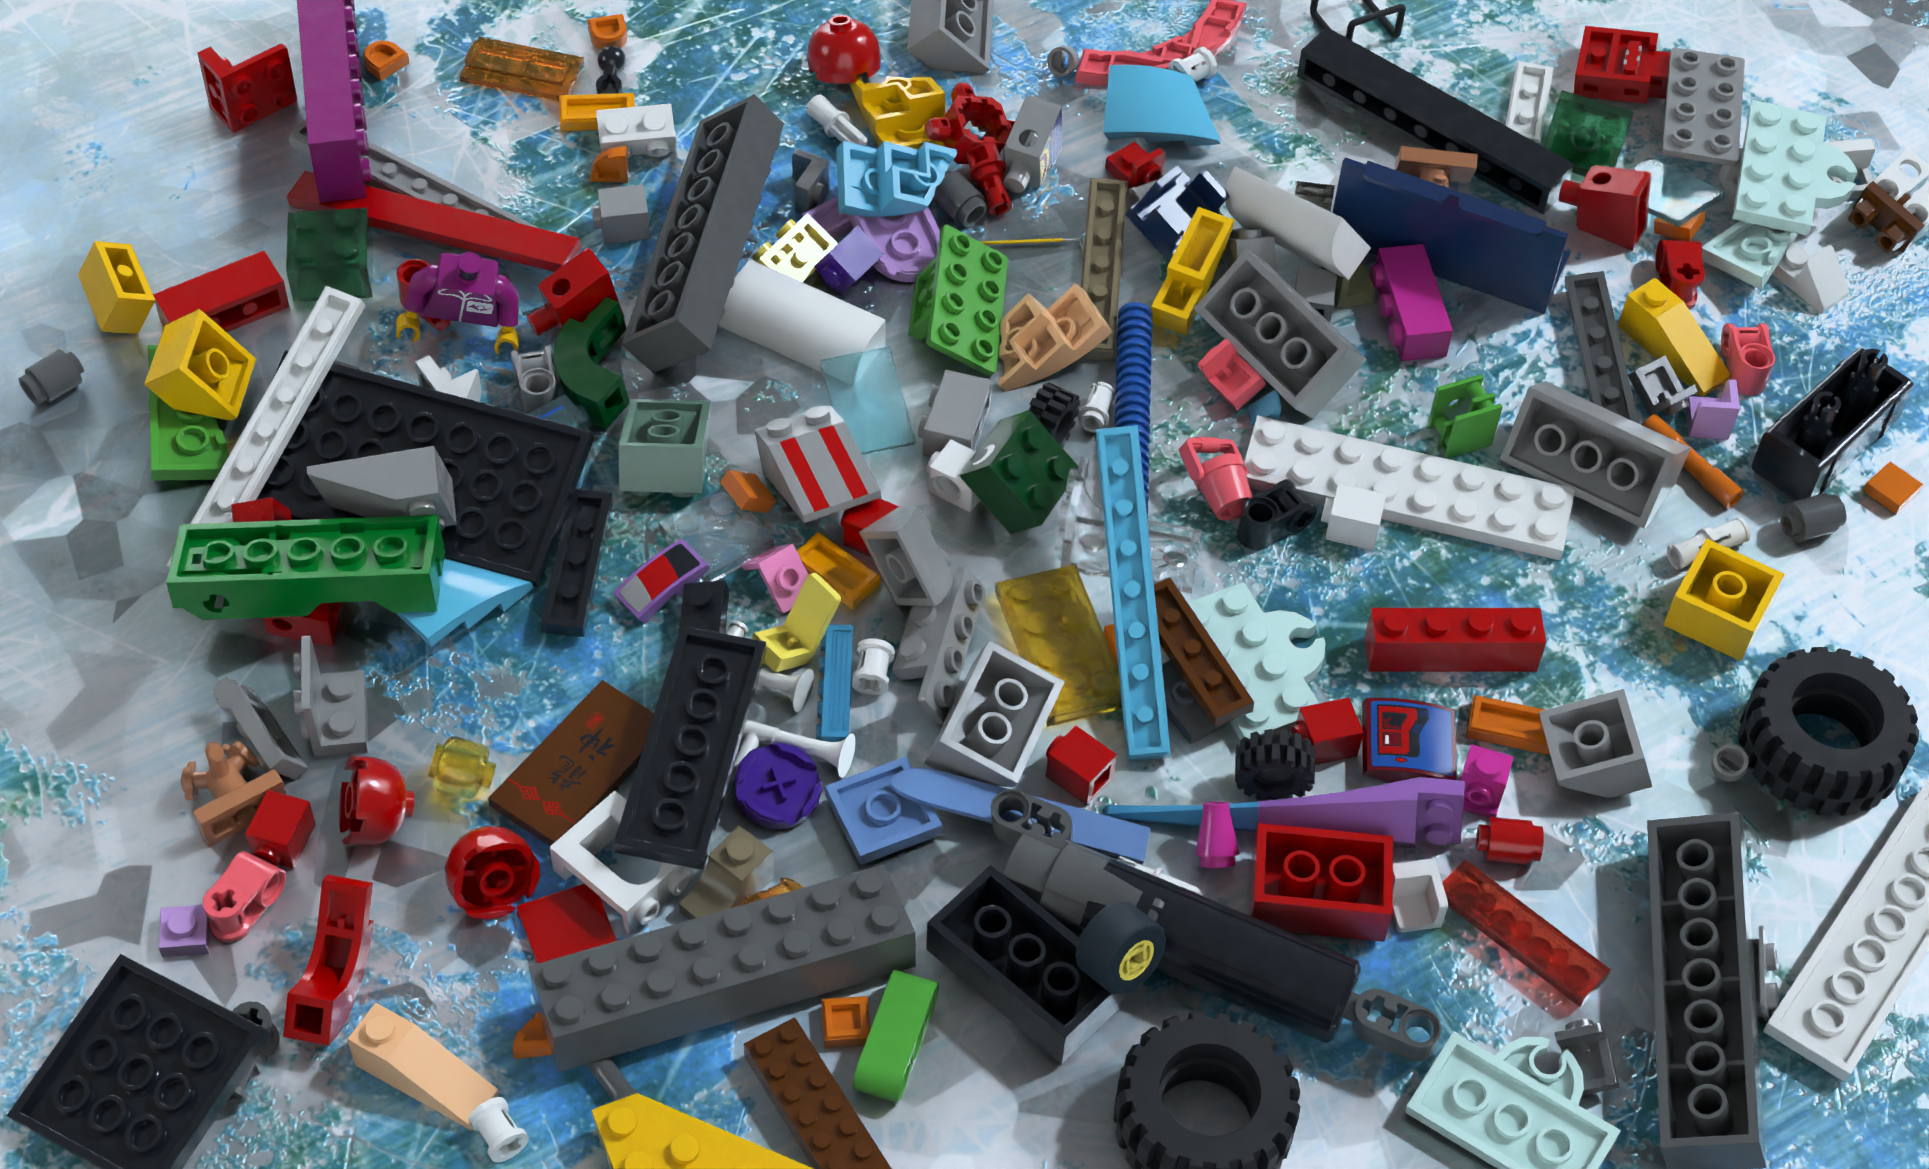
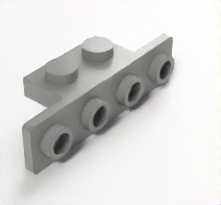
M967 565L958 567L949 598H944L936 606L912 605L892 667V671L899 680L924 677L918 701L936 724L944 723L954 702V694L961 671L965 665L967 650L971 637L974 635L981 604L985 598L983 584Z

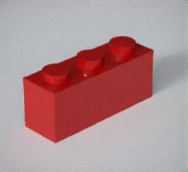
M264 250L153 294L156 300L155 305L163 327L200 309L225 332H230L289 307L284 280Z

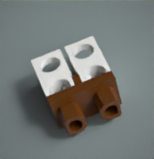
M1908 148L1874 181L1866 186L1852 207L1853 211L1849 215L1848 221L1858 229H1865L1869 224L1880 232L1876 238L1877 245L1887 254L1898 248L1902 252L1906 251L1912 243L1920 239L1929 230V181L1926 183L1929 178V164ZM1905 164L1912 165L1918 171V177L1911 178L1902 170V167Z

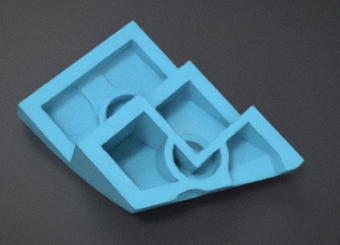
M1110 65L1103 129L1107 139L1144 137L1148 143L1183 140L1188 147L1221 144V138L1214 127L1207 107L1191 75L1152 66Z
M842 141L836 148L839 213L865 217H884L925 210L934 197L937 187L945 177L944 174L950 163L956 157L957 150L924 142L917 150L886 141L878 149Z
M444 558L442 576H438L440 594L437 611L396 614L432 647L461 623L469 629L497 606L505 612L534 587L531 581Z

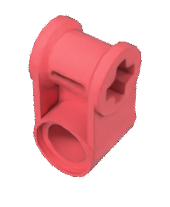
M1733 323L1724 324L1721 332V351L1726 360L1728 371L1731 374L1730 379L1737 381L1739 393L1749 396L1759 395L1765 390L1775 363L1769 328L1765 323H1759L1756 327H1735Z
M243 851L237 854L230 862L227 870L203 897V908L206 915L210 917L209 927L213 937L225 943L243 939L266 909L281 895L286 883V872L248 852Z

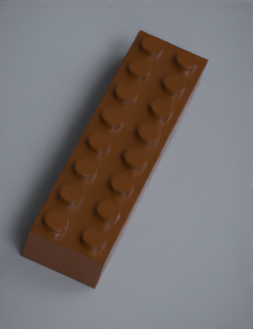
M795 1017L744 1043V1058L814 1169H892Z

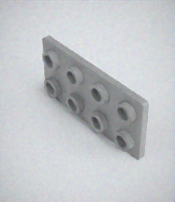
M1675 47L1671 49L1661 151L1663 155L1715 163V165L1721 166L1737 165L1739 160L1745 60L1743 58Z

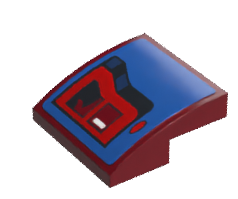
M1366 698L1362 702V730L1364 732L1362 737L1363 775L1388 783L1418 777L1457 780L1455 709L1428 702L1399 698Z

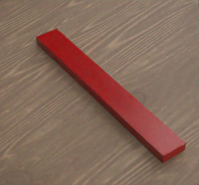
M309 171L303 172L286 196L289 206L552 272H555L577 256L582 248L580 238L366 185V198L320 203L314 173Z

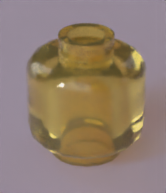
M451 736L447 738L444 744L437 743L427 777L434 778V787L440 792L465 799H473L478 795L481 787L490 788L497 763L488 761L490 752L486 745Z

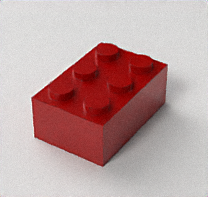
M1258 823L1251 858L1249 916L1290 933L1385 941L1393 915V836Z

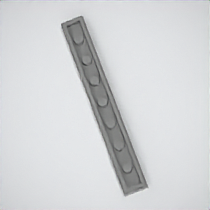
M305 119L288 137L290 145L310 154ZM368 141L370 155L363 156V158H369L372 181L365 182L366 184L374 188L537 227Z

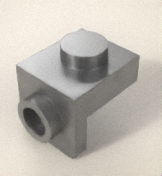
M796 149L792 154V177L797 181L795 184V212L803 214L815 208L817 204H823L828 195L830 187L829 160Z
M1666 355L1628 374L1649 417L1663 410L1667 416H1670L1689 406L1686 398L1698 392L1695 384L1685 390L1683 389Z
M1589 1019L1577 1020L1566 1024V1030L1554 1033L1561 1052L1563 1053L1568 1049L1574 1055L1582 1070L1584 1083L1582 1095L1620 1088L1608 1033L1601 1023L1593 1024V1021Z

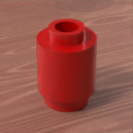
M1488 816L1485 825H1478L1476 851L1483 852L1485 861L1528 865L1530 861L1539 862L1541 860L1544 844V830L1542 826L1533 825L1531 820Z

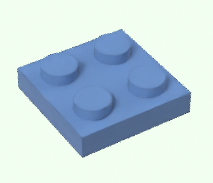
M906 756L825 786V796L860 865L942 835L943 825L933 807L911 801L889 788L892 776L905 769L912 768Z

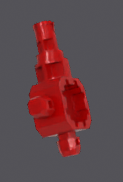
M958 83L951 92L953 104L943 117H933L928 120L925 125L926 135L931 140L943 142L944 147L957 150V155L953 161L957 164H967L970 166L971 170L969 173L971 179L977 183L979 188L984 189L989 214L993 216L995 214L997 216L1009 212L1013 206L1003 185L1006 177V164L1001 159L1000 153L1006 145L1015 121L1006 119L1002 105L992 97L976 96L968 83ZM969 121H971L973 127H978L979 132H985L981 140L978 139L977 135L971 134L970 129H964Z

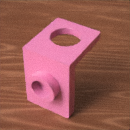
M793 544L774 546L742 564L744 570H759L780 613H786L791 610L808 575Z

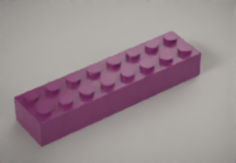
M297 0L308 146L319 201L323 203L366 198L365 182L372 181L369 158H363V156H369L370 152L367 133L364 132L367 130L365 110L362 108V106H365L362 83H360L362 82L360 60L357 59L360 58L357 35H355L358 34L355 12H353L355 11L354 0Z

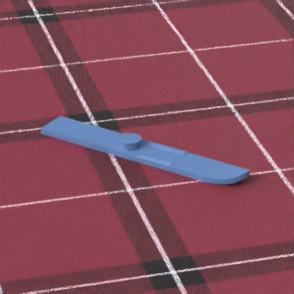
M922 767L905 769L892 776L889 788L911 801L991 824L990 807L992 800L999 792L1007 790V788ZM1036 797L1067 811L1072 819L1073 842L1102 854L1117 858L1123 856L1126 859L1143 864L1150 827ZM1010 810L1003 813L1001 818L1008 822H1014L1023 815L1018 811ZM1054 829L1051 834L1045 833V836L1051 838L1054 832L1060 833V830Z

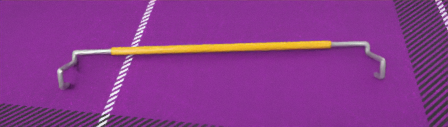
M1080 238L979 241L985 245L1079 241L1081 256L1084 254V247Z

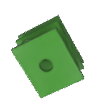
M1482 374L1436 388L1427 427L1429 429H1437L1440 434L1438 443L1440 448L1447 446L1445 453L1447 459L1491 446L1503 407L1501 404L1493 405L1496 396L1494 393L1487 394L1483 389L1484 377ZM1458 399L1456 403L1449 405L1452 401Z

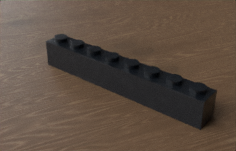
M1325 27L1301 50L1297 77L1425 149L1478 154L1477 169L1473 176L1542 215L1559 199V192L1565 180L1570 181L1574 163L1328 27Z

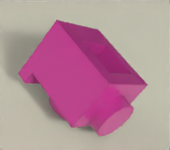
M1470 745L1460 777L1461 781H1465L1463 811L1487 818L1488 816H1497L1514 756Z

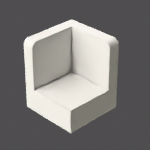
M1435 858L1393 863V918L1397 931L1403 933L1441 928L1448 909V901Z

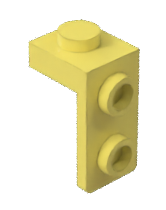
M817 573L807 575L784 625L755 632L751 638L766 642V654L763 663L775 673L811 663L841 601V596Z

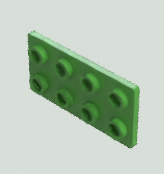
M945 224L940 229L937 256L915 277L908 335L919 341H922L927 336V345L989 377L995 374L997 371L1000 319L1003 313L1008 257Z

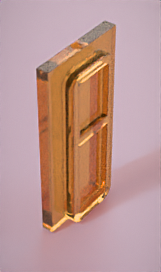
M479 36L478 40L472 43L465 57V66L460 74V82L559 101V95H570L585 62L584 57Z

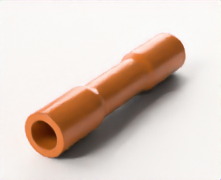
M1657 414L1651 415L1642 424L1644 427L1690 447L1683 440L1682 436ZM1693 448L1690 449L1683 468L1696 478L1701 486L1725 508L1731 509L1743 497L1744 490L1720 469L1713 467Z

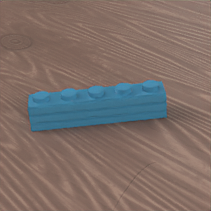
M829 624L826 635L823 636L820 642V651H825V657H820L819 673H824V679H819L818 695H823V701L817 702V718H822V724H816V739L827 742H839L846 739L849 735L853 625Z

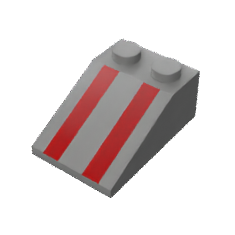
M830 405L826 407L815 406L808 409L804 414L788 419H774L768 422L766 426L754 429L763 473L804 523L882 498L881 490L845 421Z

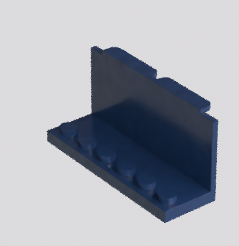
M1345 157L1342 162L1332 213L1342 217L1371 247L1368 253L1377 256L1378 248L1424 244L1434 276L1545 314L1571 252L1564 250L1568 233L1546 226V221L1371 161H1367L1364 164Z

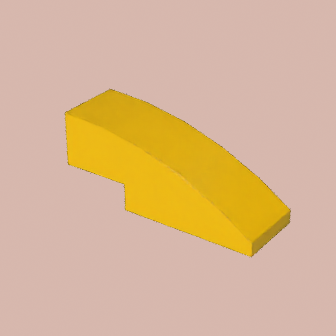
M1201 207L1197 208L1167 266V276L1151 305L1153 324L1187 336L1198 314L1194 308L1207 294L1232 231L1234 219Z

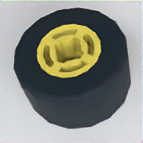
M1118 901L1110 904L1098 912L1084 928L1076 948L1075 957L1077 965L1111 994H1126L1144 983L1157 968L1164 954L1166 944L1164 929L1130 902Z

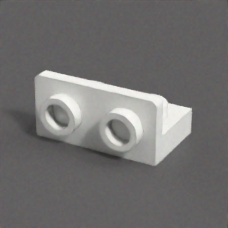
M671 104L596 110L601 153L621 146H627L628 158L632 155L640 154L661 157L669 152L676 151V132L674 130Z

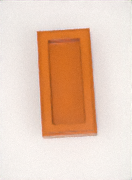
M1473 695L1466 738L1550 755L1539 712L1545 709Z

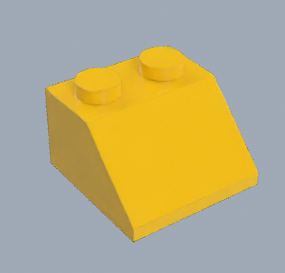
M198 309L165 325L144 385L175 410L232 421L238 417L256 358L202 310Z

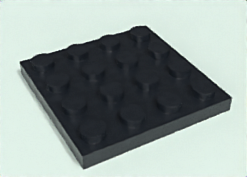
M120 954L7 1116L15 1123L98 1169H183L272 1035L264 1027Z

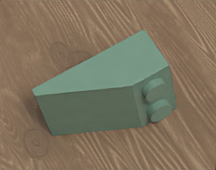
M630 399L618 445L619 491H630L631 494L636 496H647L654 492L671 493L676 497H690L695 493L702 494L706 473L711 401Z

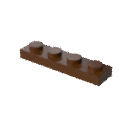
M1171 577L1155 583L1154 591L1160 645L1214 727L1216 728L1253 712V699Z

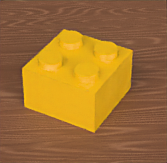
M1706 538L1673 598L1663 626L1742 661L1775 598L1785 574Z

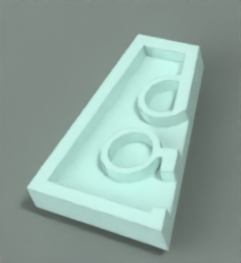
M1738 221L1702 246V260L1762 290L1796 238L1797 233Z

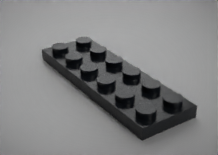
M681 626L616 834L614 853L704 870L765 658V641Z

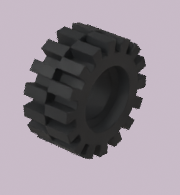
M1048 382V384H1043L1042 389L1039 388L1036 392V398H1032L1029 403V410L1063 448L1064 441H1068L1071 435L1069 432L1076 423L1074 419L1079 413L1077 408L1080 406V397Z
M1272 729L1264 730V735L1262 736L1257 731L1250 733V739L1243 737L1240 740V744L1236 746V786L1239 790L1244 789V794L1247 796L1256 793L1255 799L1263 801L1265 796L1270 797V800H1278V797H1283L1284 799L1293 798V794L1297 797L1305 796V791L1310 792L1313 789V784H1315V748L1311 746V741L1307 738L1301 740V734L1295 732L1293 735L1288 736V730L1280 729L1279 734H1273Z

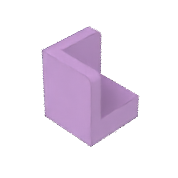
M1731 379L1727 380L1721 398L1688 397L1687 402L1689 406L1685 407L1689 437L1729 439L1740 411L1737 381Z

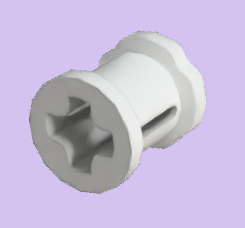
M1203 46L1195 49L1193 55L1183 60L1179 58L1172 60L1169 63L1168 69L1191 75L1196 82L1202 78L1211 79L1217 74V63L1211 51Z
M864 639L857 645L856 653L859 657L857 670L852 674L851 686L862 694L881 695L888 690L889 678L887 677L889 663L894 659L895 649L890 643L881 639Z
M502 1097L491 1098L480 1104L468 1117L471 1128L474 1131H480L488 1144L487 1153L493 1162L497 1163L517 1155L525 1148L529 1141V1136L525 1130L517 1128L508 1114V1103Z

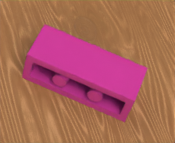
M1424 244L1378 248L1375 265L1370 266V278L1374 288L1378 289L1380 295L1379 309L1381 316L1387 317L1389 323L1388 335L1391 346L1397 347L1401 361L1447 357L1453 329Z

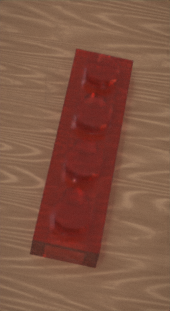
M1466 859L1442 882L1448 906L1579 1007L1607 979L1610 968Z

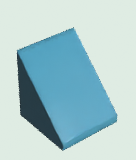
M1276 390L1248 406L1251 426L1255 425L1257 415L1275 420L1280 419L1281 404L1279 393Z

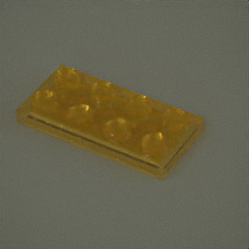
M1073 564L996 582L995 594L1019 656L1065 681L1046 721L1047 727L1122 709L1119 669L1076 565Z

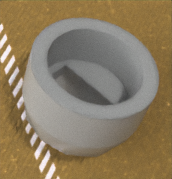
M1068 45L1054 48L1047 57L1050 71L1057 76H1066L1072 73L1079 63L1078 53ZM1067 53L1069 55L1067 68H1063L1066 61Z
M1726 744L1720 746L1714 752L1711 766L1719 780L1735 782L1746 773L1749 760L1746 752L1741 747ZM1722 760L1725 765L1736 772H1731L1718 762Z

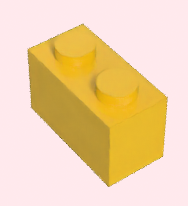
M94 241L78 273V277L99 328L102 332L138 334L156 300L131 244Z

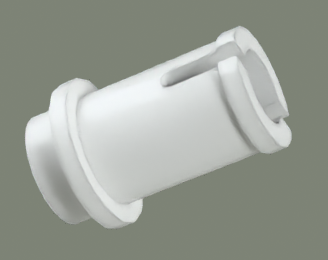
M1098 382V387L1096 383L1091 385L1086 404L1079 409L1078 413L1079 424L1085 431L1096 433L1095 429H1104L1108 425V411L1115 397V391L1111 385L1105 382Z

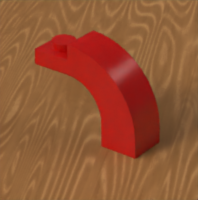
M329 874L322 880L315 942L303 976L287 993L283 1037L329 1046L344 1027L363 979L374 925V920H369L372 882Z

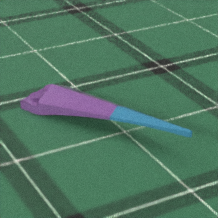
M1418 777L1336 793L1259 802L1230 803V815L1234 830L1256 832L1258 823L1393 836V846L1415 848L1416 841H1426L1434 845L1461 844L1465 781ZM1203 805L1105 806L1103 815L1117 819L1200 827Z

